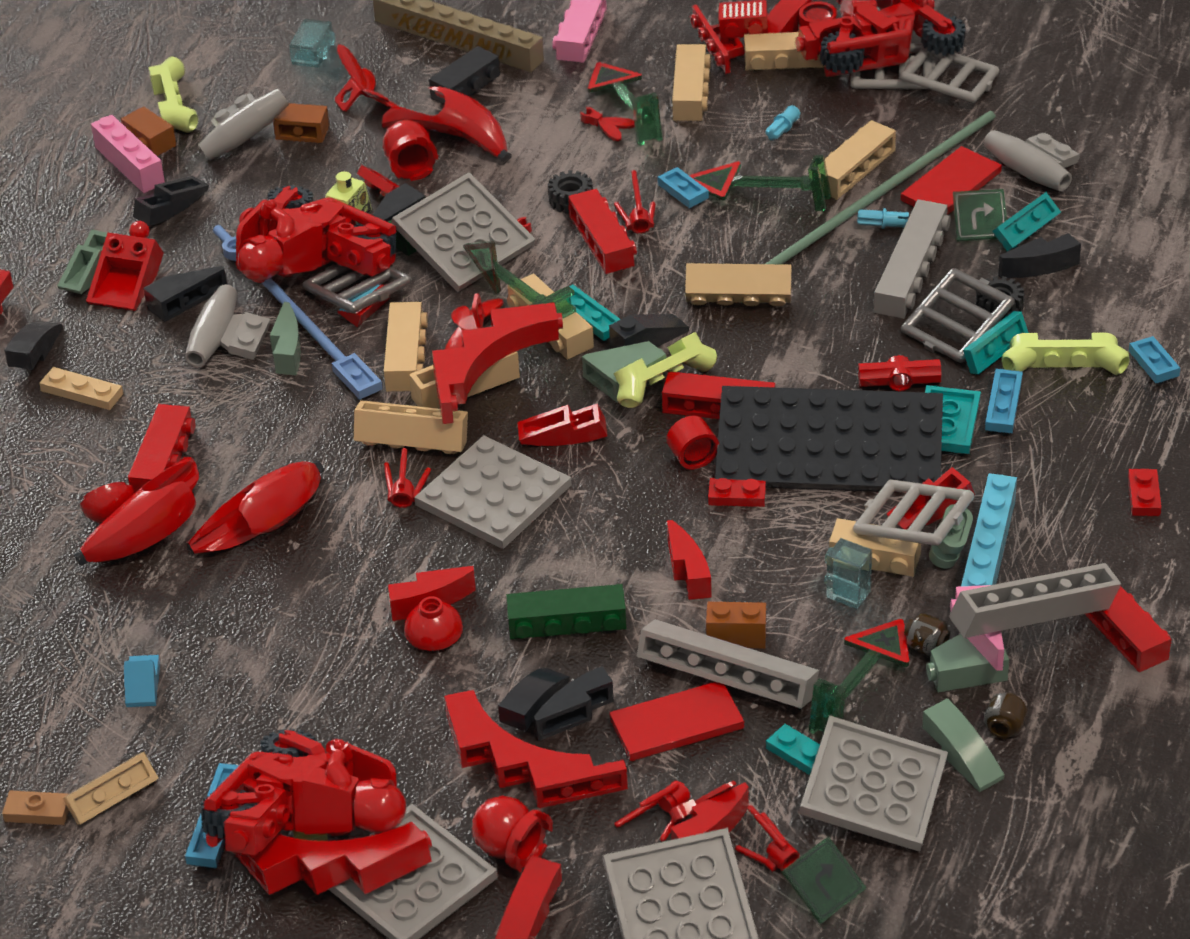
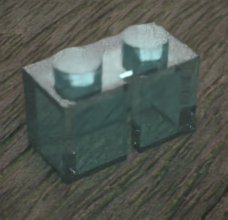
M304 19L289 45L292 65L319 68L323 59H326L329 48L335 43V32H332L331 22Z
M840 538L834 547L828 549L824 562L827 564V573L824 579V584L827 585L826 597L858 609L871 592L872 549Z

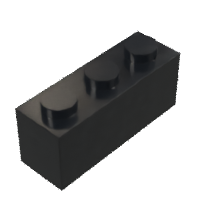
M477 46L429 78V87H444L470 97L500 76L499 56ZM430 90V98L445 105V99L437 96L435 91Z

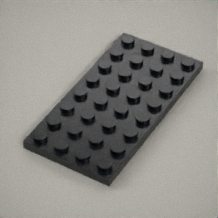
M722 386L718 434L720 445L717 448L715 479H755L766 481V488L880 492L889 480L922 484L929 478L935 482L941 477L943 393Z

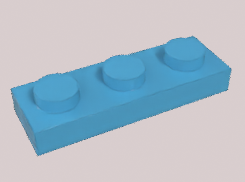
M995 370L985 430L1013 433L1022 384V371Z

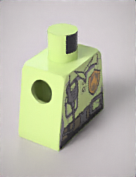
M349 172L338 173L336 175L337 183L328 191L325 198H334L369 213L371 211V204L366 184L361 180L351 178Z

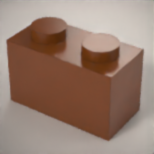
M289 103L290 105L273 120L275 140L323 143L329 128L327 106Z
M143 106L121 118V124L156 156L176 146L173 125Z
M707 602L706 635L746 648L766 649V603Z

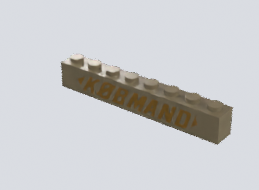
M373 0L375 22L467 52L479 46L498 55L500 63L528 72H532L544 61L543 38L531 32L519 30L509 25L454 9L450 6L435 3L431 0Z

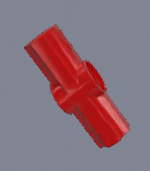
M897 355L891 357L887 362L859 363V387L889 385L895 391H904L909 389L912 384L940 383L941 362L940 359L910 361L905 356Z

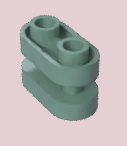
M955 504L950 505L946 508L941 522L944 520V518L947 516V514L950 512V510ZM967 508L962 514L963 520L958 526L954 525L941 544L937 546L931 545L929 558L933 564L940 568L947 569L953 567L963 550L973 521L972 513Z

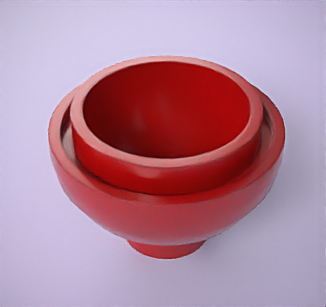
M115 482L98 487L83 497L80 508L87 518L101 524L135 494L132 485H126L125 482Z
M433 596L421 600L409 612L404 625V632L408 642L419 649L429 651L441 650L453 645L460 638L463 631V624L458 611L450 604Z

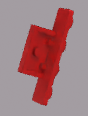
M697 4L693 5V14L690 15L692 27L694 29L697 28L700 40L706 42L709 54L714 55L716 65L718 67L721 66L725 74L730 73L729 59L745 54L743 44L739 38L721 39L719 24L710 26Z

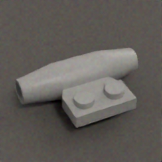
M279 89L273 90L257 99L251 93L241 95L234 101L232 106L227 109H221L215 114L211 120L215 128L198 145L210 161L237 148L263 130L290 104Z
M992 130L984 140V147L1004 165L1035 183L1058 191H1064L1070 185L1072 175L1065 168L1078 163L1080 155L1068 145L1061 144L1045 133L1030 137L1025 142L1017 137Z
M221 285L205 303L191 330L185 360L193 367H202L220 345L228 350L230 354L254 360L269 329L270 319L247 312L245 314H234L238 293L230 285Z

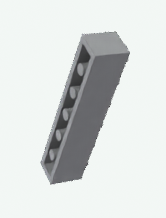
M917 200L874 292V313L905 318L908 309H913L916 298L915 294L920 293L923 277H927L929 273L930 261L934 262L937 246H941L944 231L949 229L951 217L947 215L946 204Z
M1103 563L960 591L949 618L964 638L1091 613L1110 608L1121 586V582L1108 565Z
M656 619L642 628L640 633L637 657L798 708H803L814 698L819 674L817 669Z

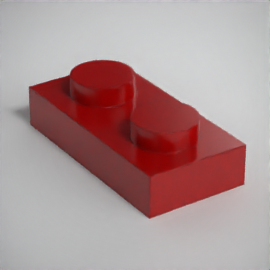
M361 165L357 172L358 175L365 179L364 183L375 190L377 188L381 189L379 194L384 197L387 193L399 187V185L379 172Z
M1129 469L1128 483L1132 516H1161L1162 507L1157 469Z
M710 478L708 505L765 507L766 481Z

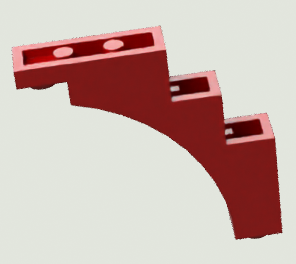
M555 303L490 310L491 327L461 330L463 347L432 351L434 376L443 424L454 423L453 412L458 411V404L466 403L474 383L494 363L523 348L559 340V329H563L562 313L556 312Z
M474 690L444 696L446 717L461 768L492 762L499 788L530 782L538 809L628 789L627 768L624 760L593 766L590 754L563 753L537 747L514 737L496 724L482 708Z
M411 821L383 833L350 840L313 841L277 834L256 856L237 852L233 853L269 895L301 879H304L318 895L350 878L364 894H367L432 862L429 850L432 847V842L428 833L425 830L421 831Z

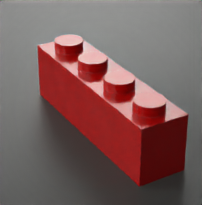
M597 188L568 196L569 216L605 274L634 267V255H637L636 245L633 240H629L625 227L620 226L616 213L614 211L611 212L607 199L600 195Z
M668 371L662 391L663 413L720 419L722 386L775 387V383Z
M158 404L128 475L129 485L133 486L135 493L159 473L180 461L182 453L187 451L188 438L195 431V419L191 417L190 407Z
M1121 586L1109 609L1085 614L1139 673L1169 660L1172 643L1170 635L1166 630H1162L1153 620L1150 613L1144 611L1135 601L1134 597Z

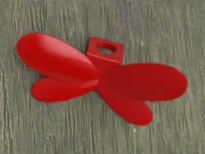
M339 44L337 46L338 55L352 77L335 97V102L344 112H347L360 94L371 97L389 107L398 106L384 95L373 91L376 84L373 73L366 68L361 69L351 51L346 46ZM348 91H352L349 100L344 103V95Z
M475 293L471 310L467 306H461L453 310L451 314L452 321L458 328L452 334L445 349L463 347L461 330L483 328L484 317L491 314L490 310L499 309L504 303L503 299H490L481 302L479 293Z

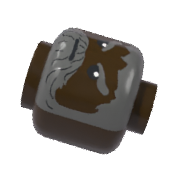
M924 613L918 615L915 620L910 619L904 630V635L908 637V647L927 656H931V650L947 642L951 635L950 631L947 630L945 621Z
M998 693L994 695L989 701L984 714L985 726L994 736L999 738L1016 736L1021 731L1027 717L1028 709L1025 702L1012 693Z

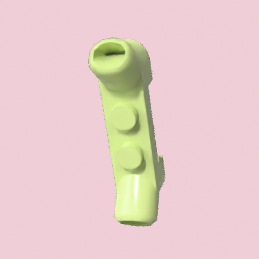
M169 57L161 65L149 67L154 95L164 93L166 100L158 102L160 117L173 125L174 129L189 133L197 127L198 116L195 110L183 106L181 95L179 94L177 81L185 75L184 65L180 59Z
M694 332L668 347L672 356L648 368L642 358L613 373L619 384L617 401L627 408L637 407L643 402L647 381L652 385L665 378L663 373L667 371L678 372L684 369L683 364L701 372L710 370L716 363V350L702 344L697 333Z
M1021 333L1011 339L1010 349L1002 355L1004 370L1024 371L1027 368L1102 367L1114 375H1119L1127 369L1130 361L1128 351L1118 346L1117 338L1111 333H1092L1091 340H1038L1037 333Z

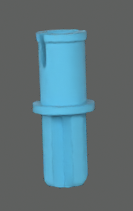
M789 106L782 114H778L774 118L773 123L765 131L769 140L778 139L783 133L791 129L792 124L800 117V111L797 107Z
M883 208V211L859 210L857 222L859 225L881 226L882 229L885 226L905 228L909 212L886 211L885 208Z

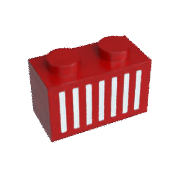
M766 0L719 3L721 39L744 38L745 34H768Z

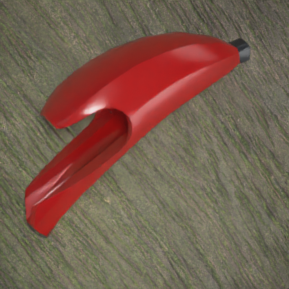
M428 87V89L435 91L437 96L445 99V106L437 115H427L394 105L382 118L383 128H389L398 121L412 120L421 124L426 130L464 137L469 142L499 158L503 163L512 157L511 153L507 151V142L502 128L492 113L477 100L455 90L444 87Z
M192 457L182 458L159 473L126 500L90 534L81 548L74 552L77 563L82 566L87 562L103 563L121 559L156 544L178 530L189 519L196 506V499L192 490L199 480V472Z
M318 460L313 463L306 461L295 462L255 480L224 503L187 542V550L193 554L228 549L260 534L280 528L299 513L315 494L321 480L320 474L324 472L322 464Z

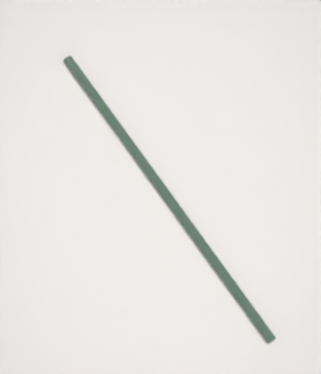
M988 111L765 264L782 265L854 216L859 210L864 209L994 120V112Z

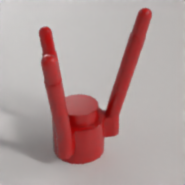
M632 170L636 208L631 211L628 217L618 202H615L614 206L624 220L626 229H632L633 232L642 234L654 227L653 218L656 204L651 202L649 212L642 207L637 173L635 170Z
M406 448L402 449L399 479L394 484L389 463H384L388 488L387 500L399 508L409 507L412 502H415L414 497L420 493L431 472V468L427 467L414 489L412 482L405 478L407 464Z
M673 781L665 789L640 802L639 808L616 821L615 827L618 828L657 804L664 811L670 812L672 808L689 801L691 797L690 792L683 783ZM672 819L660 837L662 842L671 833V827L677 824Z
M748 805V811L773 841L766 850L767 854H769L768 858L740 845H736V851L764 864L772 872L777 868L783 872L788 871L797 863L800 853L788 843L764 812L760 814L752 805Z

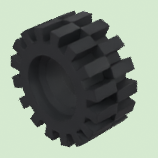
M569 170L568 174H565L563 171L560 172V176L555 174L553 179H549L548 184L549 205L553 209L557 208V212L561 213L564 210V214H569L568 196L593 190L592 179L585 173L581 175L580 171H576L575 174H573L572 170Z
M993 277V281L989 278L985 279L990 282L991 287L1014 299V305L1002 319L1006 318L1013 311L1022 312L1024 289L1021 288L1019 282L1015 284L1014 279L1007 281V277H1002V280H998V277ZM976 291V306L993 313L1000 303Z

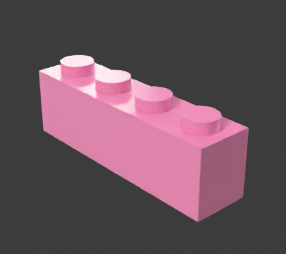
M606 0L570 1V8L565 11L564 22L560 23L558 35L553 38V50H556L557 60L585 62L607 10Z
M113 115L103 117L91 123L95 148L143 193L154 189L156 184L165 182L161 160Z

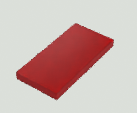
M961 146L901 193V201L913 207L918 199L946 204L948 215L957 208V194L977 192L1002 172V165ZM973 194L957 195L958 206Z
M713 682L609 712L610 721L630 761L744 728V720L725 684Z

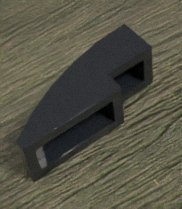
M194 176L156 184L154 194L135 199L133 217L145 222L149 227L162 223L184 211L208 190L209 185Z
M1069 233L1049 242L1042 237L999 255L998 276L1000 278L1034 277L1080 264L1081 243Z
M34 321L24 326L12 338L4 350L8 367L33 370L38 360L44 361L63 329V324Z
M603 666L569 682L540 708L534 716L535 737L538 741L591 721L592 710L614 702L613 681Z
M545 667L528 674L510 690L498 705L499 722L526 732L533 723L536 713L556 692L568 684L570 676Z

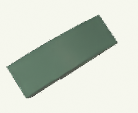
M91 229L84 245H77L57 285L58 289L82 294L91 287L107 236L106 232Z
M284 302L270 334L276 374L297 375L301 358L298 324L290 303Z
M948 698L923 711V729L941 745V750L948 752L946 760L979 792L1004 779V773L983 739Z

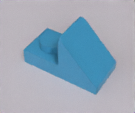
M159 655L129 656V661L124 662L126 707L156 706L160 670Z

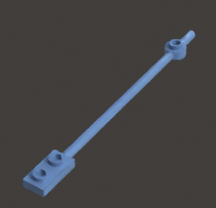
M216 225L213 228V232L223 242L224 256L229 260L236 261V236L231 237L221 225ZM271 278L261 282L282 305L284 302L290 303L296 320L335 360L332 363L333 372L359 400L383 389L382 381L355 353L346 357Z

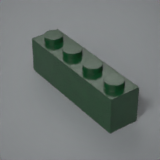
M623 584L506 594L510 639L627 629Z

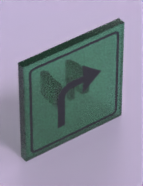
M1004 189L953 192L957 241L998 239L992 231L1007 221Z
M829 836L781 871L820 924L866 889V886Z

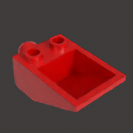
M136 221L132 223L129 228L130 236L107 232L86 299L87 304L136 311L145 296L143 288L152 284L155 280L164 254L155 239L147 238L150 230L145 222Z

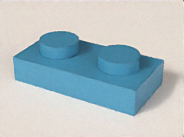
M678 167L658 176V185L688 208L709 198V190Z
M1154 336L1129 343L1130 354L1155 383L1180 376L1179 365Z

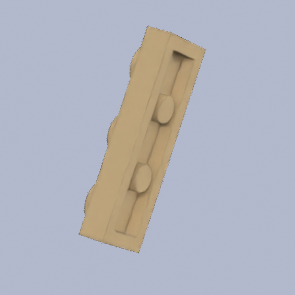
M53 367L39 383L42 392L111 410L123 395L121 385Z
M142 752L63 797V800L75 822L79 825L159 778L146 754Z

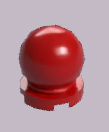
M406 119L395 122L386 130L383 137L384 155L388 158L392 172L397 178H410L411 181L423 179L432 173V167L436 160H438V153L434 143L430 140L429 133L421 124Z
M504 795L486 800L477 808L472 819V836L475 843L487 855L505 858L508 866L518 872H522V868L526 867L532 855L539 858L542 857L548 846L543 843L546 831L552 832L553 829L552 819L549 815L540 810L529 811L518 799Z

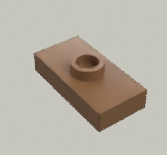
M10 790L2 812L4 822L64 825L69 809L63 797L69 794Z

